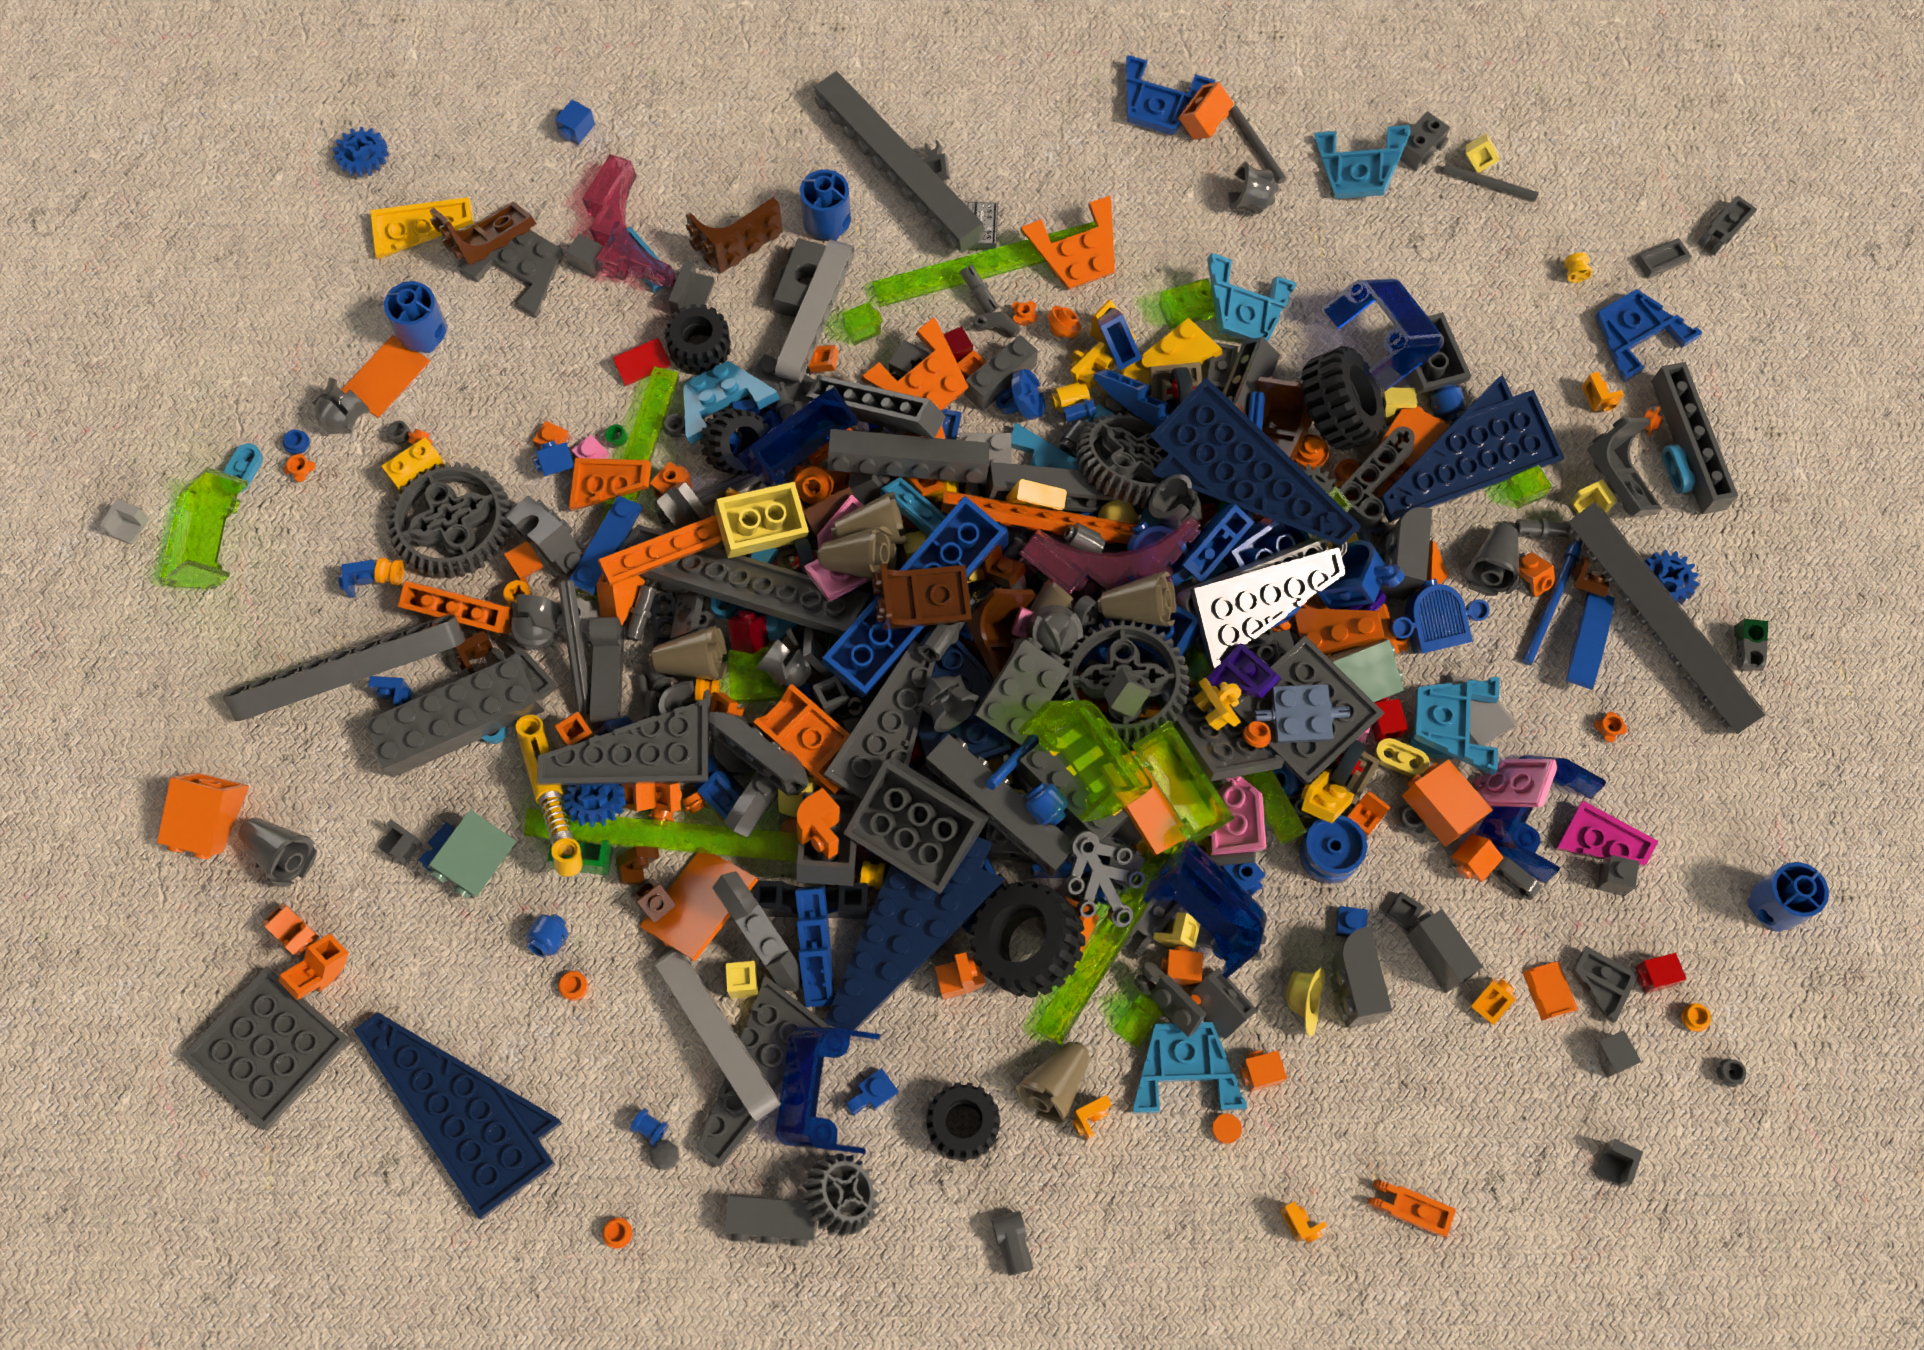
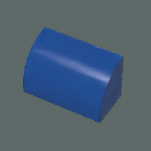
M1115 307L1106 312L1099 319L1098 325L1118 369L1121 370L1139 361L1142 357L1124 315Z

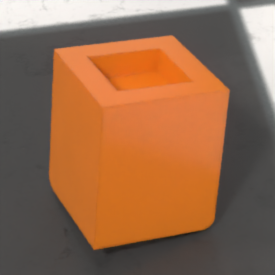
M528 541L504 554L517 578L526 582L528 586L526 577L543 568L542 562Z

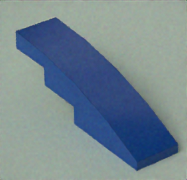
M1108 369L1094 374V379L1115 400L1151 425L1158 428L1170 415L1168 413L1170 403L1148 395L1151 385Z
M1591 592L1587 593L1583 614L1578 622L1576 639L1571 647L1566 676L1567 682L1590 690L1593 689L1609 632L1615 601L1614 597L1608 595L1603 597Z
M825 886L797 888L795 895L799 918L797 920L800 943L799 960L805 1007L829 1006L834 1001V984Z

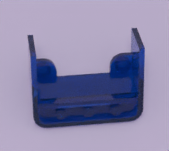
M1394 278L1357 280L1321 308L1338 329L1374 301L1382 308L1396 328L1390 331L1384 339V347L1389 354L1368 371L1383 390L1387 391L1437 353L1444 344V338L1399 280Z
M833 387L811 400L737 454V456L766 487L771 485L778 486L787 480L784 475L830 441L831 429L847 430L859 423V421L836 388Z
M1522 755L1518 758L1555 759L1557 770L1552 782L1560 786H1568L1590 799L1607 782L1566 758L1538 755ZM1490 806L1493 811L1482 820L1476 835L1490 839L1501 855L1511 859L1532 877L1544 884L1559 872L1561 867L1535 853L1540 845V835L1536 829L1525 823L1534 807Z
M1190 840L1185 841L1150 880L1143 901L1148 903L1155 898L1158 901L1168 903L1174 899L1212 935V952L1217 958L1226 962L1222 976L1227 979L1259 952L1267 915L1263 908L1199 846Z
M799 1027L789 1035L780 1093L781 1105L778 1107L775 1129L776 1137L781 1144L856 1155L865 1154L866 1148L836 1144L838 1136L836 1125L827 1118L816 1117L824 1057L839 1058L843 1056L849 1048L850 1040L876 1043L880 1040V1034L840 1028Z

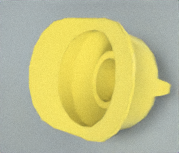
M1319 968L1315 974L1293 972L1286 989L1287 1005L1293 1012L1305 1018V1028L1308 1036H1313L1317 1026L1320 998L1325 982L1324 968Z

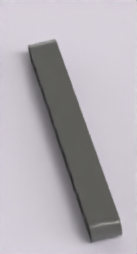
M450 614L236 687L226 692L223 698L234 720L242 721L454 648L465 642L466 639L456 616Z

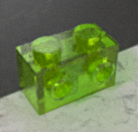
M1208 278L1161 292L1159 307L1169 329L1176 328L1187 318H1190L1193 322L1199 320L1206 321L1216 315L1212 288Z

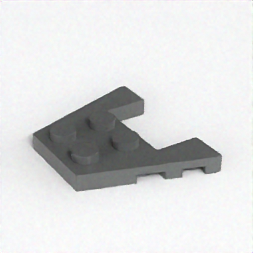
M529 230L526 234L518 235L510 240L509 244L505 247L497 248L489 253L486 259L476 261L470 266L464 261L458 268L461 273L479 282L493 265H496L526 283L530 288L517 301L520 309L537 318L541 311L542 301L546 299L549 284L554 279L563 257V251L560 247Z

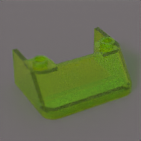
M207 467L182 488L174 509L160 574V584L170 587L214 589L229 578L230 572L222 570V564L217 563L226 519L231 514L237 512L240 504L237 495L248 486L249 481Z
M1088 700L1047 701L1018 730L1020 735H1037L1039 743L1044 749L1062 752L1088 788L1090 794L1085 799L1087 810L1079 816L1081 822L1106 819L1144 796L1152 788L1149 776L1100 709Z
M1168 721L1132 745L1137 753L1132 757L1141 771L1145 768L1148 769L1183 823V826L1179 829L1188 842L1193 840L1195 844H1198L1235 821L1233 814L1229 811L1171 721Z

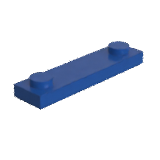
M617 496L569 579L574 581L575 589L591 596L594 595L597 590L596 584L603 573L598 560L618 551L643 509L642 505L622 496Z

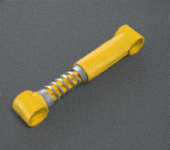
M525 715L516 722V734L535 800L542 807V812L544 813L543 817L549 837L551 838L554 868L561 876H574L581 870L583 862L580 845L573 839L572 832L568 831L570 826L567 825L568 819L565 818L566 813L563 812L564 806H561L563 803L561 785L539 786L537 784L538 764L534 752L538 751L539 755L551 752L543 722L536 715ZM565 856H572L569 859H563Z

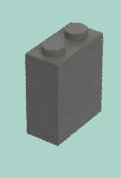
M1443 909L1435 914L1432 910H1429L1411 925L1413 930L1406 937L1445 993L1464 983L1483 968Z

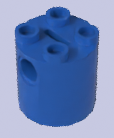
M828 169L816 170L808 174L802 180L800 186L804 229L816 238L836 241L839 239V236L845 233L851 223L848 183L844 176Z
M408 281L394 286L387 293L384 300V311L401 344L409 350L422 351L423 353L433 352L435 347L444 339L448 326L431 289L423 283Z
M1792 862L1783 865L1757 882L1751 890L1747 903L1762 924L1775 932H1781L1783 930H1790L1823 911L1828 903L1829 889L1825 878L1817 869L1809 864Z

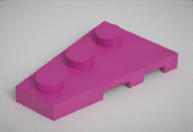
M1582 800L1555 849L1603 859L1614 855L1639 861V866H1645L1659 841Z

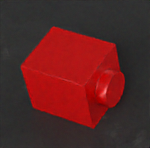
M1389 697L1374 702L1384 712L1372 725L1375 741L1379 742L1387 738H1402L1408 727L1400 699L1390 700Z
M1676 952L1645 960L1635 966V973L1638 974L1637 983L1640 987H1643L1645 994L1677 986L1687 980Z

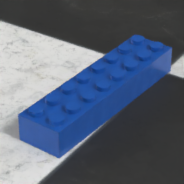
M964 496L899 571L965 565L968 579L1003 539L1007 530ZM879 595L875 597L825 654L821 663L862 699L869 694L908 649L913 640L915 641L927 627L918 626L883 630L882 622H877L875 611Z

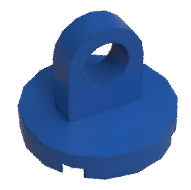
M1029 369L1016 371L1012 377V387L1003 390L998 395L996 406L1003 414L1008 415L1020 411L1028 420H1035L1041 417L1045 411V397L1043 393L1039 394L1037 388L1040 387V382Z

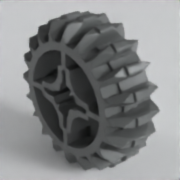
M843 1153L827 1155L822 1160L815 1162L812 1169L805 1174L807 1180L804 1181L802 1186L807 1192L803 1193L801 1198L808 1200V1204L804 1210H811L813 1215L810 1221L818 1220V1229L823 1230L827 1228L828 1235L836 1233L838 1237L854 1235L859 1230L866 1228L870 1224L869 1221L876 1215L874 1209L877 1208L879 1203L874 1198L880 1192L874 1190L873 1185L877 1180H870L868 1175L871 1169L863 1170V1161L854 1162L853 1155L846 1157ZM830 1173H831V1174H836V1175L841 1176V1177H842V1180L839 1179L838 1177H836V1178L832 1177V1176L830 1175ZM839 1211H847L851 1214V1217L842 1215L839 1213Z

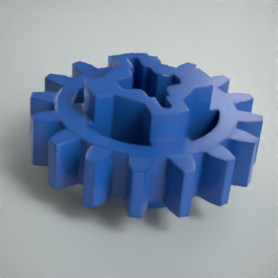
M360 127L358 132L351 128V134L342 133L344 139L336 140L338 147L333 148L334 158L343 172L348 171L349 176H353L355 172H357L359 177H362L364 172L371 176V170L380 171L379 164L387 163L385 157L389 156L388 146L381 133L375 134L373 128H370L367 132H365L363 127Z
M1664 550L1660 555L1655 552L1650 558L1645 560V563L1652 571L1654 569V574L1674 599L1682 605L1687 599L1692 597L1695 593L1694 590L1699 586V583L1695 581L1699 573L1691 571L1695 564L1688 565L1686 563L1687 556H1684L1682 559L1678 558L1677 551L1671 556L1667 550Z
M619 784L575 785V788L568 787V794L563 797L566 815H570L572 822L578 820L580 826H583L586 822L590 823V827H594L596 822H600L604 826L606 819L616 820L615 813L622 814V806L626 805L624 788L619 786Z

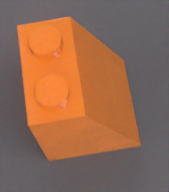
M198 772L170 778L157 843L167 845V849L174 852H184L185 850L194 852V857L210 859L213 855L223 853L248 792L249 785Z

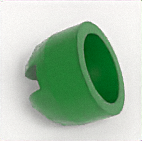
M619 424L611 425L605 432L606 440L615 447L623 446L627 442V432Z

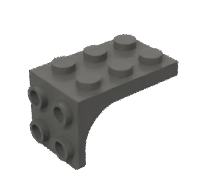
M1622 417L1613 424L1614 428L1607 434L1603 433L1597 436L1592 441L1594 444L1587 451L1594 460V467L1604 474L1608 480L1607 485L1609 489L1619 496L1622 500L1621 505L1629 515H1656L1663 508L1640 477L1630 459V447L1633 439L1651 422L1648 418Z
M1021 637V639L1012 638L1010 643L1014 647L1007 663L974 712L975 716L1019 745L1023 744L1070 671L1063 666L1065 661L1054 653L1048 654L1041 651L1043 646L1030 637L1028 639L1025 637Z

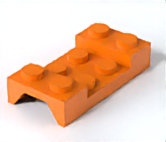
M791 684L782 699L771 711L753 722L754 727L759 729L764 738L769 742H776L782 751L792 752L800 760L805 771L815 779L816 784L828 794L841 795L844 790L824 778L823 775L850 734Z

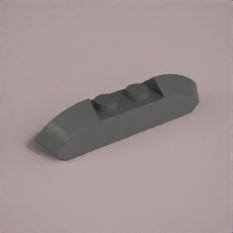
M709 712L708 721L713 737L787 796L799 795L808 786L807 775L800 760L792 752L782 751L776 742H769L765 739L759 729L756 727L752 728L753 722L733 713Z
M757 773L731 809L724 823L732 831L749 837L778 797V788L761 774Z
M737 872L721 875L713 886V890L776 984L784 991H799L802 984L800 965Z

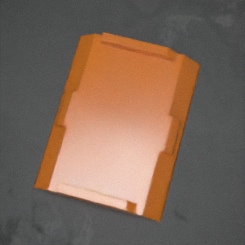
M1560 962L1545 964L1522 972L1541 1021L1579 1010Z

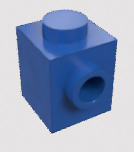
M573 99L563 110L558 112L555 118L558 134L564 140L572 141L578 145L595 126L592 110Z
M555 441L540 445L541 450L536 451L538 457L533 458L538 473L543 472L545 477L574 468V462L567 442L556 445Z
M1256 863L1224 865L1219 873L1240 899L1247 894L1252 897L1263 887L1261 882L1266 876Z

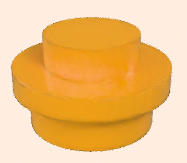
M1691 1003L1683 1008L1681 1020L1690 1031L1701 1032L1709 1027L1711 1015L1705 1006L1699 1003Z

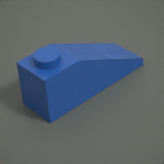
M1225 504L1208 523L1181 565L1202 583L1253 525L1254 521L1236 504Z

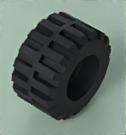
M696 304L690 305L691 308L686 309V307L680 308V313L675 312L672 314L673 320L669 319L667 328H665V339L671 360L676 363V366L679 369L684 367L687 373L695 371L696 375H701V371L707 372L719 365L720 362L724 363L727 361V355H730L731 340L728 324L721 313L717 314V310L713 307L707 309V305L701 304L700 307H696ZM703 334L710 337L702 344L686 342L694 335Z
M735 408L721 409V412L716 411L713 413V419L708 418L705 422L707 427H702L701 431L704 434V438L700 439V444L704 445L701 452L702 455L708 456L705 459L706 462L713 465L712 468L718 471L746 476V473H755V468L761 469L764 466L762 461H767L769 455H767L768 450L772 449V445L769 444L772 435L767 433L769 426L767 423H762L764 419L756 415L755 412ZM739 428L742 434V446L733 455L730 449V438L733 432Z
M961 1082L954 1083V1086H946L941 1093H937L928 1107L926 1122L932 1145L936 1146L939 1153H944L949 1159L953 1160L956 1158L960 1159L959 1161H966V1159L971 1158L972 1160L977 1159L979 1155L987 1153L996 1141L1000 1126L999 1108L994 1103L992 1095L984 1092L985 1089L979 1086L977 1088L973 1086V1083L967 1082V1085H961ZM957 1106L973 1108L979 1114L981 1120L978 1132L969 1138H958L952 1135L946 1127V1116L951 1109Z

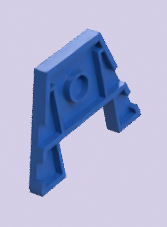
M1127 55L1126 98L1128 123L1173 135L1182 125L1178 117L1202 85L1215 83L1216 81L1195 74L1189 93L1143 81L1142 78L1148 60Z
M1638 289L1599 310L1595 316L1623 382L1640 374L1645 368L1630 349L1664 329L1681 348L1698 339L1703 332L1697 327L1692 329L1684 324V319L1680 316H1672L1662 309L1663 305Z

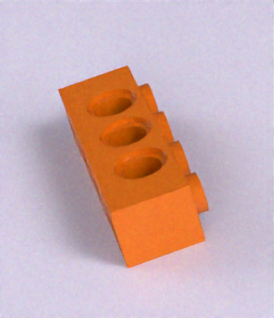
M404 581L398 607L439 618L454 614L459 623L504 634H510L512 618H514L512 607L409 581Z

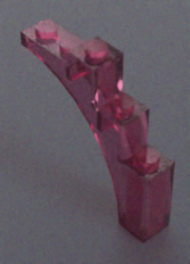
M610 154L582 198L588 214L595 218L589 228L593 239L604 246L597 257L601 272L610 279L617 278L624 281L627 275L630 274L635 278L650 280L658 286L665 285L672 288L676 278L671 265L655 259L641 249L627 231L626 204L637 175L630 160Z
M1191 514L1175 530L1160 540L1139 549L1118 553H1095L1075 549L1054 540L1038 529L1021 549L1020 555L1070 595L1075 589L1079 592L1089 580L1086 577L1087 574L1106 590L1129 583L1131 579L1128 576L1130 574L1138 580L1166 571L1170 574V576L1166 577L1167 582H1172L1173 569L1167 564L1169 562L1175 563L1183 553L1180 550L1187 541L1189 543L1193 542L1200 533L1198 529L1200 521Z

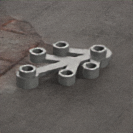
M1091 831L1077 833L1073 837L1071 844L1072 852L1076 857L1070 876L1065 880V888L1072 894L1081 893L1084 889V881L1081 879L1087 862L1091 868L1082 900L1077 904V911L1085 918L1094 916L1097 910L1094 900L1100 886L1110 905L1108 910L1109 920L1118 927L1129 925L1133 919V911L1129 906L1121 902L1110 878L1125 881L1131 887L1138 888L1143 885L1145 877L1137 869L1126 870L1102 864L1098 855L1114 857L1117 862L1125 865L1132 860V851L1124 845L1116 847L1100 843L1097 835ZM1090 842L1089 848L1083 850L1084 844ZM1126 851V856L1120 859V853ZM1138 874V879L1135 882H1131L1132 877ZM1074 881H1078L1077 887L1071 889V884ZM1090 904V909L1087 912H1083L1084 906ZM1126 912L1125 917L1119 920L1120 915Z

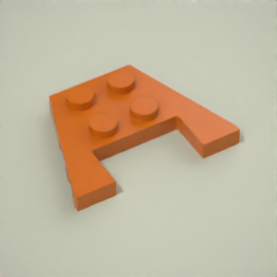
M1110 195L1088 204L1096 228L1051 243L1042 219L1020 228L1024 237L1029 239L1033 244V248L1038 254H1041L1049 264V268L1067 290L1113 275L1115 272L1112 202Z
M933 317L916 332L917 337L932 352L928 357L899 381H896L880 362L862 375L861 380L867 385L872 384L880 389L930 399L941 412L968 389V385L937 320Z

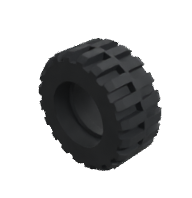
M1340 346L1310 359L1305 364L1301 374L1304 402L1307 404L1310 418L1312 417L1316 430H1319L1320 436L1328 442V445L1344 451L1374 440L1381 435L1386 424L1384 421L1386 418L1384 400L1381 397V390L1376 383L1374 373L1372 374L1370 366L1363 360V356L1360 353H1357L1353 348Z
M1026 881L1024 885L1020 882L1011 883L1009 889L1005 887L996 891L997 895L994 898L989 896L984 902L986 904L982 911L978 910L975 916L978 919L977 923L972 924L970 932L974 935V939L970 940V949L975 952L973 959L975 964L980 967V972L986 978L1013 995L1020 997L1025 995L1028 998L1037 997L1038 991L1046 995L1053 991V986L1056 985L1060 988L1066 983L1064 978L1068 974L1073 976L1077 970L1074 965L1076 961L1081 962L1084 954L1080 951V946H1085V936L1080 933L1084 930L1082 920L1078 918L1079 913L1049 886L1044 884L1038 885L1035 881ZM1044 917L1047 932L1044 943L1039 951L1027 960L1012 962L1009 955V943L1016 928L1030 918Z

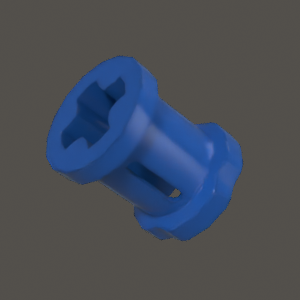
M644 1108L637 1114L629 1130L633 1133L637 1131L650 1140V1145L654 1147L665 1135L669 1124L666 1122L661 1123L649 1115V1111Z

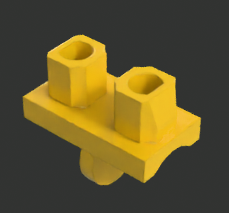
M1102 342L1097 343L1090 351L1086 349L1082 353L1079 350H1074L1070 355L1073 361L1069 365L1070 373L1074 379L1072 384L1077 382L1079 384L1085 383L1087 388L1093 389L1098 383L1094 379L1095 372L1098 369L1103 371L1114 368V358L1106 353V345Z
M1206 678L1202 679L1199 682L1202 690L1193 700L1203 712H1206L1214 705L1215 709L1205 716L1209 725L1215 730H1219L1227 723L1234 727L1238 725L1241 721L1229 704L1233 707L1239 704L1238 698L1241 695L1239 686L1222 682L1219 685L1221 690H1219L1218 687L1211 686Z

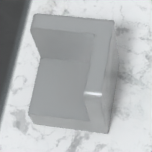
M116 499L100 526L110 537L133 545L149 519L140 508Z

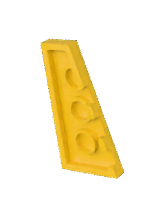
M464 197L370 210L375 256L377 259H381L442 236L441 231L437 232L430 221L432 215L429 210L435 208L447 218L455 230L474 224L470 198Z
M1187 318L1142 354V359L1127 366L1119 374L1150 385L1149 367L1201 362L1203 364L1204 360L1212 356L1216 358L1222 355V348L1190 318Z

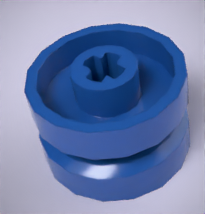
M1340 815L1333 823L1318 819L1302 839L1299 850L1301 864L1306 872L1317 881L1327 884L1341 883L1350 878L1365 859L1368 848L1366 835L1360 825L1349 817Z

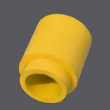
M1077 382L1055 388L1054 394L1051 395V402L1054 409L1064 413L1063 407L1084 402L1085 398L1090 400V395L1086 384H1079Z

